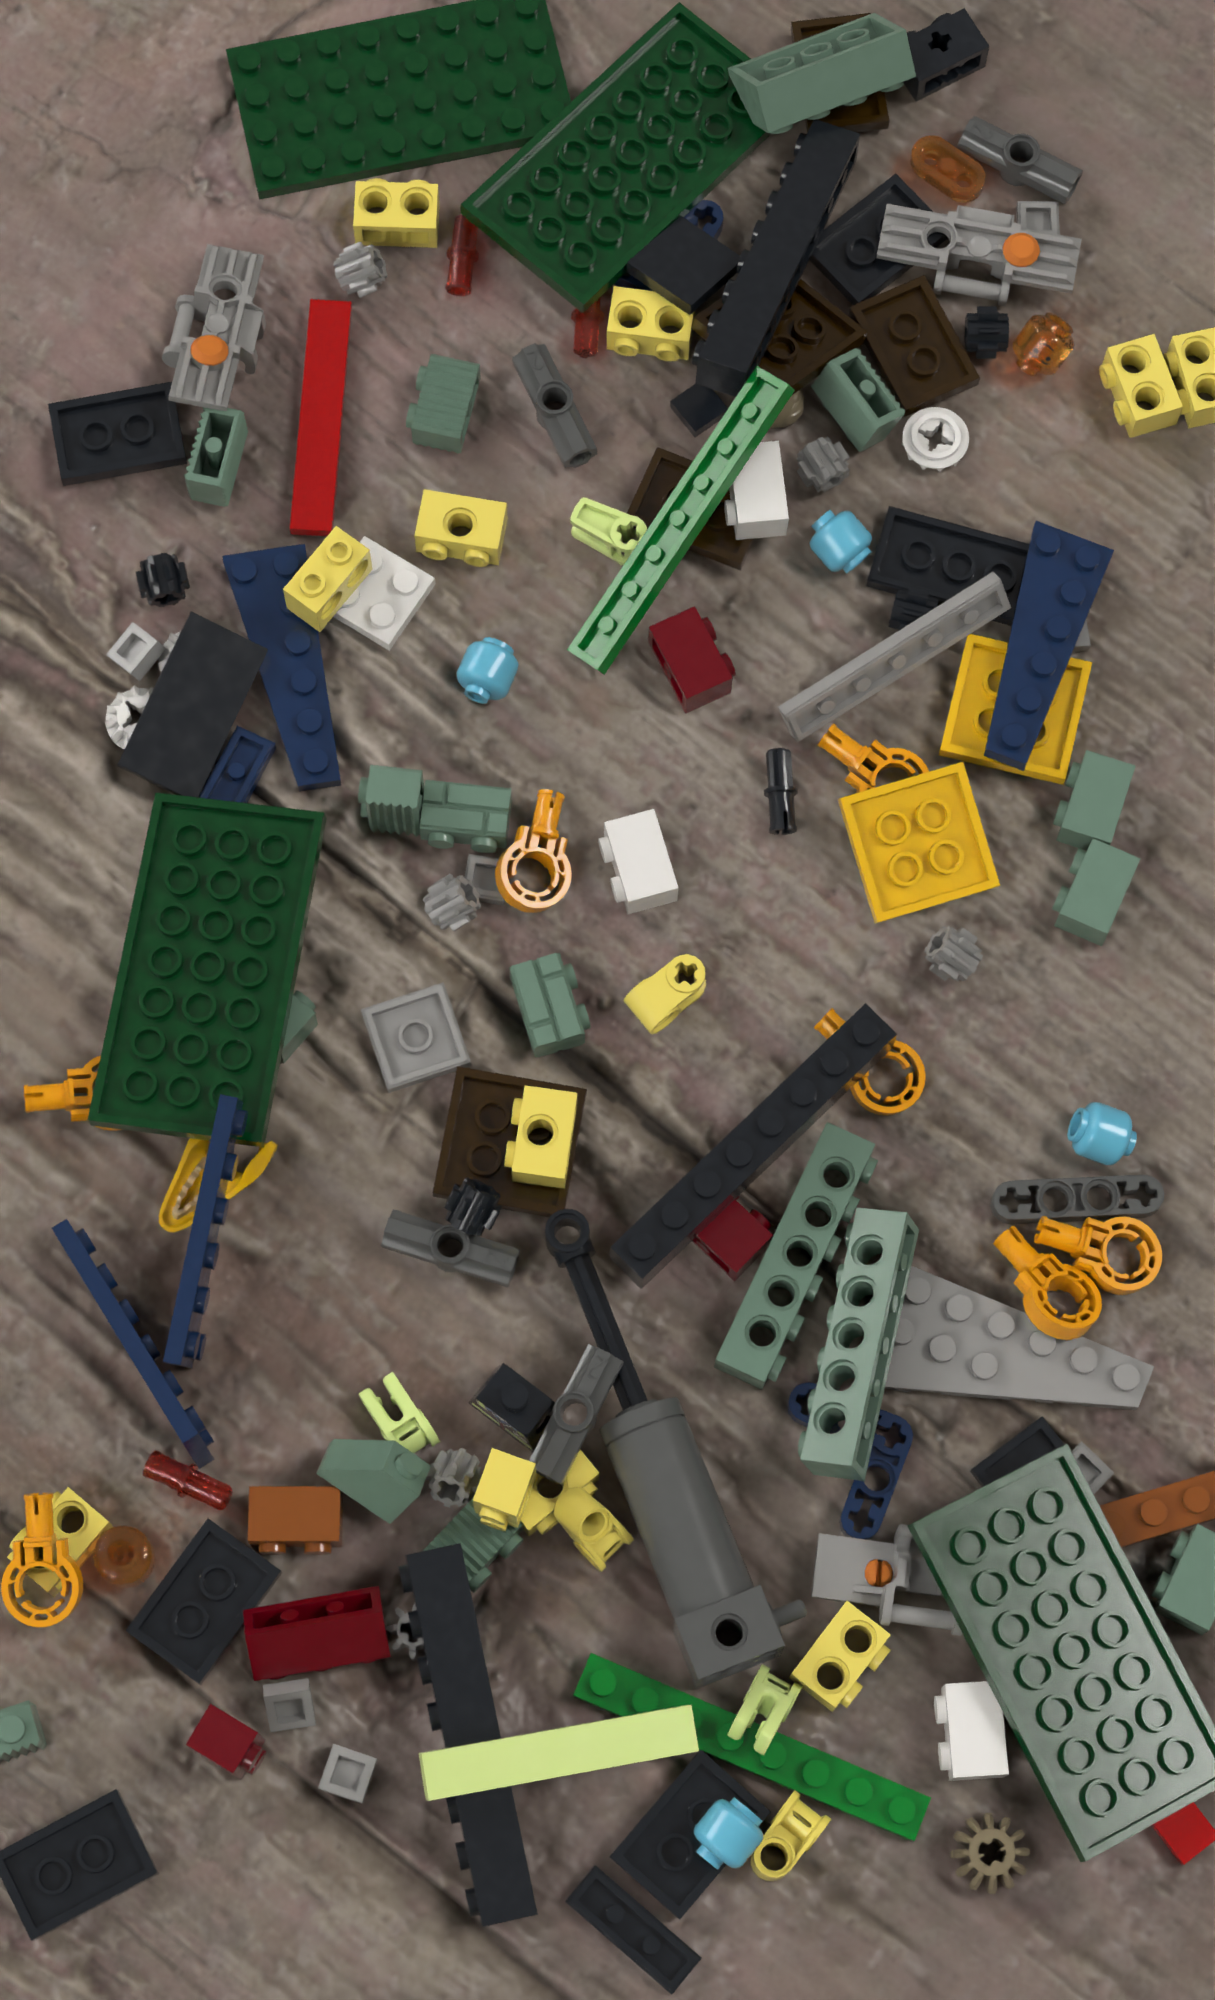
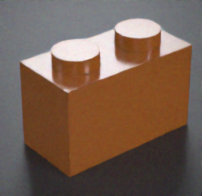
M249 1486L248 1542L251 1547H259V1554L283 1555L286 1554V1547H304V1554L328 1555L331 1554L332 1547H342L343 1492L335 1486Z

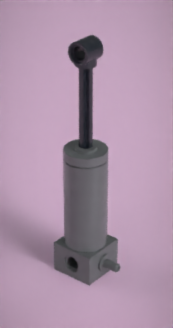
M569 1208L558 1210L550 1216L546 1223L545 1240L547 1249L555 1257L559 1268L566 1267L597 1347L624 1362L613 1383L623 1411L615 1416L616 1418L604 1424L599 1431L673 1616L672 1630L695 1689H699L781 1656L785 1644L781 1637L780 1627L806 1617L807 1610L803 1601L799 1599L772 1609L770 1603L767 1602L761 1585L754 1587L688 1420L685 1417L686 1415L680 1400L677 1397L648 1400L591 1259L596 1251L590 1239L588 1221L577 1210ZM570 1226L579 1232L580 1237L572 1244H563L556 1239V1232L562 1227ZM721 1629H731L737 1633L740 1642L735 1646H724L716 1638V1633Z

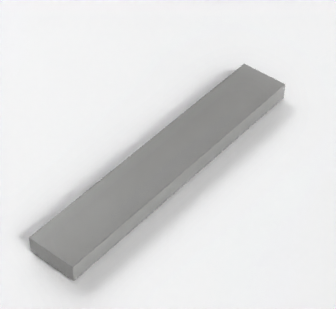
M991 572L778 706L793 739L798 743L1009 610L1011 606L1001 579L994 572Z

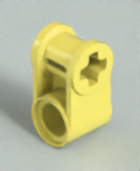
M689 954L679 955L654 975L636 985L623 1001L650 1034H656L668 1026L683 1010L704 994L706 988L705 967L696 956ZM683 973L687 977L694 974V983L690 985L687 981H683L679 984L678 974Z
M580 1487L570 1488L557 1499L554 1506L556 1520L573 1539V1544L580 1553L600 1572L606 1568L605 1562L624 1543L630 1545L634 1541L631 1534L611 1512Z
M796 1790L793 1791L770 1822L771 1826L763 1835L762 1842L751 1855L750 1863L754 1873L765 1881L774 1882L782 1879L794 1867L803 1853L811 1848L831 1821L829 1816L824 1815L821 1817L799 1799L800 1794ZM775 1846L783 1852L785 1864L782 1869L772 1871L762 1864L760 1857L763 1848Z

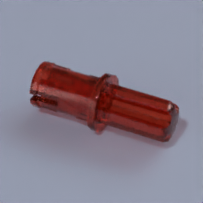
M462 214L455 217L452 246L446 252L450 262L445 289L447 293L455 296H468L472 293L471 284L474 263L479 260V253L476 250L478 227Z
M601 297L584 313L580 312L577 308L571 312V319L575 322L573 352L579 355L580 358L593 357L598 353L599 324L604 320V313L600 310Z
M154 1450L151 1453L143 1470L144 1477L176 1490L177 1496L184 1498L188 1495L217 1510H224L232 1497L233 1492L230 1485L198 1471V1465L194 1463L188 1466L162 1454L158 1450Z

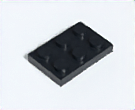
M896 173L824 229L810 258V261L852 305L876 296L914 266L876 258L886 205L892 204L933 212ZM940 232L932 233L927 237L928 243L934 248L948 239L945 234Z
M172 382L49 403L50 420L63 486L187 464L176 402L169 401Z
M208 1518L126 1631L199 1685H202L244 1627L243 1610L258 1607L281 1576L282 1571Z
M700 1750L610 1855V1858L680 1920L726 1866L723 1863L717 1870L696 1852L702 1844L696 1839L694 1828L713 1803L719 1799L730 1802L735 1797L762 1821L766 1819L771 1811Z
M117 1789L0 1851V1877L31 1941L41 1938L159 1874Z

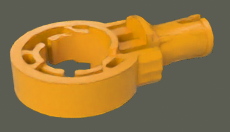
M834 723L817 744V746L825 749L848 767L850 773L844 781L854 787L857 793L875 788L877 774L890 767L901 768L910 777L916 771L908 763L919 774L929 772L924 761L915 753L903 748H886L876 739L870 747H863L837 728V725ZM865 761L875 770H869L867 767L863 765V762Z
M549 789L538 790L531 827H518L514 843L501 854L495 868L496 885L503 899L517 910L528 913L542 912L555 905L565 896L571 883V866L565 855L568 840L564 837L558 839L559 831L557 830L565 796L560 792H556L555 797H552L553 790ZM512 853L516 854L515 858L512 857ZM532 858L548 869L550 884L546 890L540 893L526 890L520 885L518 880L510 884L509 879L516 875V866L519 860ZM559 881L555 895L551 899L541 902L540 899L547 896Z
M831 1008L815 1025L814 1029L828 1039L846 1021ZM895 1040L892 1048L897 1053L889 1051L882 1059H893L900 1063L902 1069L906 1070L910 1067V1064L901 1056L903 1054L911 1062L916 1076L915 1087H912L913 1072L908 1073L905 1077L906 1084L903 1091L897 1096H888L884 1099V1103L897 1101L898 1105L892 1107L881 1106L865 1096L867 1094L877 1102L881 1098V1095L874 1092L870 1087L868 1081L869 1071L859 1080L863 1090L859 1085V1081L850 1088L853 1097L860 1106L877 1115L889 1116L905 1111L919 1099L925 1086L926 1074L920 1056L909 1045ZM909 1092L911 1094L910 1098L904 1100V1096Z
M101 1055L90 1060L84 1068L67 1069V1080H64L63 1083L23 1085L25 1112L65 1109V1111L71 1112V1122L88 1121ZM75 1093H87V1096H76V1097H74V1094H75ZM95 1126V1127H97V1128H100V1129H103V1130H108V1131H118V1130H122V1129H114V1128H107V1127Z
M1042 1216L1036 1227V1231L1040 1232L1034 1235V1243L1070 1253V1256L1076 1259L1073 1262V1266L1087 1272L1099 1288L1111 1294L1128 1295L1141 1290L1154 1280L1162 1264V1249L1156 1234L1149 1226L1135 1218L1115 1217L1103 1222L1088 1217L1082 1227L1077 1228ZM1122 1237L1133 1242L1140 1237L1142 1240L1136 1246L1140 1253L1139 1267L1130 1276L1126 1273L1120 1274L1114 1271L1109 1265L1107 1245L1110 1239ZM1140 1274L1143 1276V1279L1137 1283H1119L1125 1282L1128 1279L1131 1281L1138 1277Z
M1015 1225L1000 1234L993 1245L1010 1261L1019 1273L1013 1283L1023 1294L1024 1309L1030 1321L1040 1331L1057 1339L1072 1340L1087 1333L1098 1319L1102 1309L1101 1295L1093 1280L1080 1269L1068 1264H1062L1053 1253L1039 1254L1025 1240ZM1059 1289L1070 1293L1076 1303H1081L1083 1300L1084 1302L1078 1308L1076 1315L1063 1314L1058 1319L1055 1317L1058 1311L1049 1303L1047 1292H1057Z
M44 1492L41 1495L39 1493L24 1494L26 1537H24V1540L12 1542L13 1560L5 1569L1 1582V1594L7 1610L18 1621L32 1627H48L62 1621L76 1609L83 1593L82 1573L78 1564L69 1555L68 1538L58 1539L56 1534H54L53 1493ZM39 1547H43L42 1559L39 1558ZM42 1566L55 1572L61 1579L62 1590L60 1593L64 1597L69 1594L70 1582L72 1583L70 1600L60 1614H57L55 1609L65 1602L63 1598L49 1607L36 1606L28 1599L20 1605L17 1602L16 1598L25 1595L23 1579L32 1567ZM17 1568H18V1569H19V1573H18L17 1576L15 1577V1572H16V1570H17ZM39 1614H47L48 1617H40Z

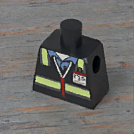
M502 1363L494 1369L469 1401V1404L533 1453L553 1414L555 1402L508 1365ZM545 1418L541 1426L538 1428L541 1421Z

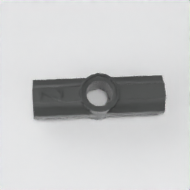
M976 116L969 120L957 145V150L1000 171L1002 179L1013 186H1023L1026 184L1063 204H1066L1071 198L1083 170L1040 149L1037 140L1031 135L1024 133L1012 135ZM1021 157L1024 158L1027 162L1019 163L1014 161L1012 158Z
M534 343L522 348L512 358V362L536 409L538 423L546 429L564 468H576L588 463L592 457L597 455V447L573 401L572 389L563 381L545 344L537 345ZM555 401L562 403L564 407L558 410H550L545 405Z
M394 1209L388 1218L381 1242L382 1248L435 1264L445 1272L457 1271L507 1288L513 1278L520 1254V1249L480 1236L466 1234L454 1228L452 1224L442 1225ZM454 1239L463 1245V1249L456 1257L448 1258L441 1255L438 1251L441 1243L445 1240Z
M590 1344L587 1345L563 1395L555 1402L553 1414L529 1460L536 1463L537 1474L560 1485L563 1484L587 1435L596 1425L597 1415L624 1363L622 1360ZM576 1403L584 1405L587 1408V1416L583 1423L572 1426L563 1421V1414L568 1406Z

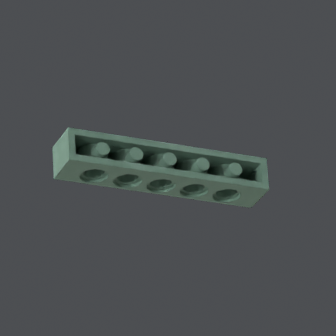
M826 1123L715 1359L714 1368L763 1390L767 1379L776 1382L786 1361V1357L779 1354L785 1340L788 1339L794 1342L805 1320V1317L798 1315V1312L805 1299L811 1302L814 1301L823 1281L822 1277L816 1275L823 1259L830 1263L832 1262L842 1238L835 1236L841 1220L850 1223L860 1199L853 1196L859 1181L868 1184L878 1163L877 1159L871 1157L875 1147L874 1143L831 1123ZM830 1170H838L846 1176L847 1184L840 1188L831 1187L825 1182L823 1175ZM820 1209L828 1215L829 1223L823 1227H814L807 1222L805 1214L809 1210ZM802 1248L809 1253L811 1262L803 1267L794 1266L789 1262L787 1253L791 1249ZM776 1287L785 1288L791 1293L793 1301L787 1306H776L768 1297L769 1291ZM756 1327H765L772 1332L774 1341L765 1347L757 1346L751 1341L749 1333Z
M856 1208L854 1222L849 1223L847 1227L845 1262L839 1265L836 1274V1285L838 1288L835 1305L830 1306L827 1314V1328L829 1330L826 1346L820 1349L817 1359L818 1382L816 1389L811 1390L808 1398L809 1422L807 1430L801 1433L798 1443L800 1460L813 1475L865 1481L919 1228L907 1212ZM876 1254H882L876 1263L867 1265L871 1257ZM873 1295L868 1304L858 1306L862 1298ZM864 1336L860 1345L855 1348H849L850 1343L855 1338ZM855 1378L850 1388L839 1391L844 1381ZM845 1420V1424L840 1431L830 1434V1430L835 1423Z

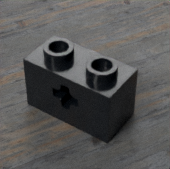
M965 8L952 15L951 13H945L939 16L930 26L918 32L914 30L907 32L916 77L903 81L916 102L986 66L989 44Z

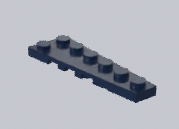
M1039 521L1035 522L984 756L1019 770H1025L1112 558L1113 549Z
M305 544L222 556L224 568L248 640L268 649L259 668V673L299 792L341 786L319 633L315 628L287 609L283 588L307 561Z
M222 1094L219 1097L163 1362L177 1366L193 1368L194 1360L201 1361L205 1349L206 1334L200 1333L202 1316L205 1314L209 1302L210 1288L208 1284L211 1269H215L219 1255L220 1244L216 1243L219 1227L224 1225L228 1213L229 1199L225 1198L228 1180H234L238 1165V1155L233 1154L236 1137H243L248 1117V1111L242 1110L243 1102L237 1097Z
M67 1219L52 1227L53 1232L197 1467L200 1469L215 1460L207 1446L214 1443V1440L193 1406L185 1410L181 1406L177 1396L184 1393L173 1373L169 1369L162 1374L154 1362L162 1356L149 1334L147 1333L140 1338L132 1326L140 1320L126 1298L118 1302L111 1290L117 1287L118 1284L105 1263L96 1267L91 1259L90 1254L97 1250L85 1230L82 1228L75 1232Z

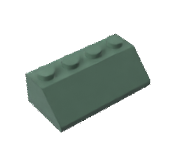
M876 13L727 68L729 76L753 124L770 134H780L793 128V123L804 119L816 120L829 115L830 109L835 107L860 104L867 99V95L877 91L889 92L899 89L904 85L903 81L916 77L906 30Z

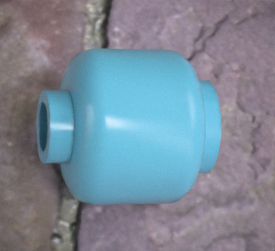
M829 510L811 526L816 533L810 540V548L831 572H839L843 569L847 574L872 553L868 548L871 544L872 536L851 511L845 510L835 516Z
M485 637L482 641H475L467 647L457 670V680L465 689L464 694L466 697L481 704H486L488 700H500L506 697L518 671V661L513 655L514 650L512 647L501 640L491 637Z
M1092 1102L1085 1108H1078L1073 1114L1068 1127L1067 1137L1069 1141H1072V1147L1077 1155L1104 1165H1113L1123 1155L1129 1156L1136 1144L1137 1133L1132 1131V1120L1127 1112L1099 1102Z
M735 1797L730 1802L719 1799L713 1803L694 1828V1835L702 1844L696 1852L717 1870L723 1863L731 1868H740L763 1840V1832L759 1828L763 1821Z

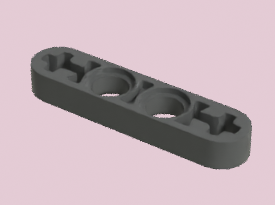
M1149 1175L1015 1180L1003 1182L996 1188L991 1198L990 1207L996 1219L1006 1224L1038 1223L1042 1216L1059 1222L1085 1221L1088 1217L1096 1220H1109L1115 1217L1137 1219L1150 1217L1155 1214L1164 1201L1165 1193L1161 1183ZM1118 1186L1124 1187L1122 1195H1134L1138 1191L1139 1186H1144L1146 1193L1154 1194V1198L1150 1199L1147 1207L1141 1206L1139 1199H1126L1123 1203L1125 1209H1119L1120 1192ZM1095 1187L1104 1188L1111 1196V1205L1103 1210L1091 1207L1087 1200V1192ZM1051 1189L1060 1190L1067 1198V1207L1059 1212L1047 1209L1043 1202L1044 1193ZM1030 1190H1036L1034 1205L1037 1213L1030 1212L1032 1204L1018 1205L1015 1213H1010L1008 1206L1000 1205L999 1201L1005 1199L1007 1192H1012L1016 1200H1029L1031 1196Z

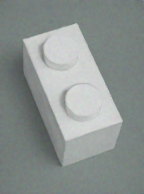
M779 441L760 442L729 488L731 500H725L727 526L734 525L736 540L786 536L789 515Z
M651 809L604 822V837L598 838L604 863L612 862L616 877L610 878L616 902L624 901L627 914L676 902L678 899V885L655 810Z
M988 1682L945 1684L941 1688V1695L934 1696L936 1723H944L945 1742L938 1743L940 1770H948L949 1781L1003 1778L1007 1776L1009 1770L1004 1715Z

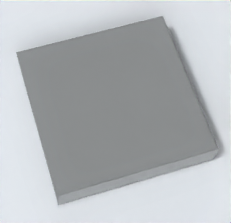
M444 982L361 1009V1014L388 1093L457 1070V1066L465 1068L471 1066V1060Z

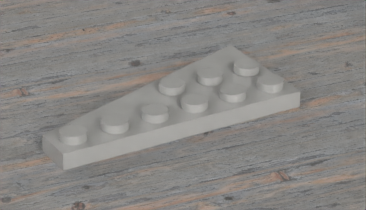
M911 1266L885 1388L903 1392L923 1391L952 1396L1003 1400L1022 1399L1034 1400L1039 1403L1052 1404L1053 1402L1081 1404L1088 1407L1137 1410L1154 1366L1082 1336L1072 1340L1053 1338L1040 1331L1030 1321L1026 1313Z

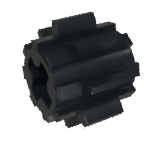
M977 306V313H966L964 328L966 352H975L976 359H996V352H1007L1009 342L1008 313L997 312V306Z
M161 553L148 556L146 560L140 562L141 571H136L138 588L141 598H147L150 606L165 607L175 605L181 599H185V589H189L190 585L185 563L178 562L177 555Z
M910 585L909 592L898 590L888 627L898 629V631L936 608L938 599L928 597L930 590Z
M465 1178L462 1185H454L444 1208L449 1211L445 1219L454 1228L466 1234L481 1236L485 1228L488 1230L492 1229L502 1206L497 1203L501 1195L492 1186L480 1180Z

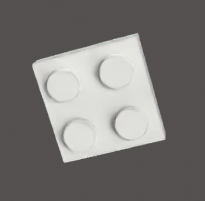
M364 536L360 543L370 549L373 570L333 617L390 651L436 585L435 578Z

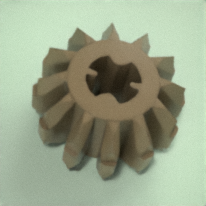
M985 1813L982 1818L983 1830L977 1821L971 1817L965 1821V1824L972 1837L960 1831L954 1833L953 1839L964 1845L965 1849L950 1851V1858L955 1860L965 1858L966 1864L957 1868L955 1874L957 1877H961L971 1870L974 1873L968 1886L971 1890H976L980 1886L982 1879L985 1878L987 1893L995 1894L997 1891V1877L1006 1889H1011L1014 1887V1881L1008 1870L1020 1876L1026 1873L1027 1869L1014 1860L1015 1857L1023 1858L1029 1856L1030 1849L1025 1847L1015 1848L1014 1842L1022 1839L1025 1834L1021 1829L1013 1832L1010 1836L1006 1834L1011 1823L1010 1818L1003 1817L997 1829H995L992 1813ZM994 1842L999 1847L995 1853H1001L1000 1861L994 1860L985 1865L980 1859L984 1854L978 1853L979 1846L985 1847Z

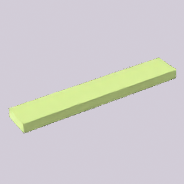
M682 1705L419 1753L425 1799L431 1801L698 1752L699 1747L692 1705Z

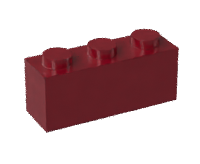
M379 1586L243 1610L245 1640L254 1681L264 1679L278 1680L287 1675L309 1671L322 1672L332 1667L354 1663L367 1664L378 1659L391 1657Z

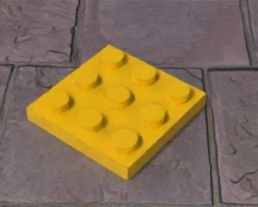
M969 634L966 638L939 756L1064 785L1092 662L1070 658L1025 770L1022 771L984 756L1008 642Z
M963 762L838 799L874 923L1000 886Z

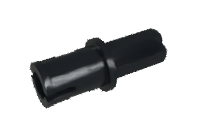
M773 748L766 753L768 788L764 790V796L768 797L769 833L778 835L779 830H782V835L797 832L794 796L798 794V788L793 786L791 751L785 748Z

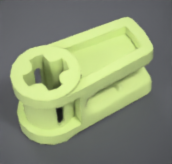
M584 497L577 503L570 517V523L573 525L571 535L575 539L611 558L620 565H624L647 530L644 521L639 517L629 515Z
M393 1372L383 1378V1383L391 1396L392 1404L397 1405L403 1414L401 1420L394 1421L389 1417L382 1406L381 1398L376 1397L370 1388H366L358 1393L362 1403L381 1430L384 1440H395L412 1453H416L428 1444L433 1447L440 1442L422 1411L416 1408Z
M762 1664L727 1736L734 1740L741 1739L746 1729L752 1726L756 1715H763L766 1721H762L755 1735L754 1749L764 1756L781 1723H784L803 1685L797 1682L791 1685L770 1674V1668Z

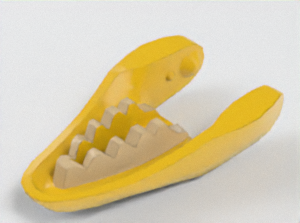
M189 1139L161 1205L159 1224L170 1233L184 1230L193 1223L210 1144L208 1140ZM269 1141L265 1143L264 1148L259 1147L258 1153L248 1164L244 1173L236 1171L234 1180H228L225 1198L230 1200L262 1175L277 1150L278 1145L275 1142Z

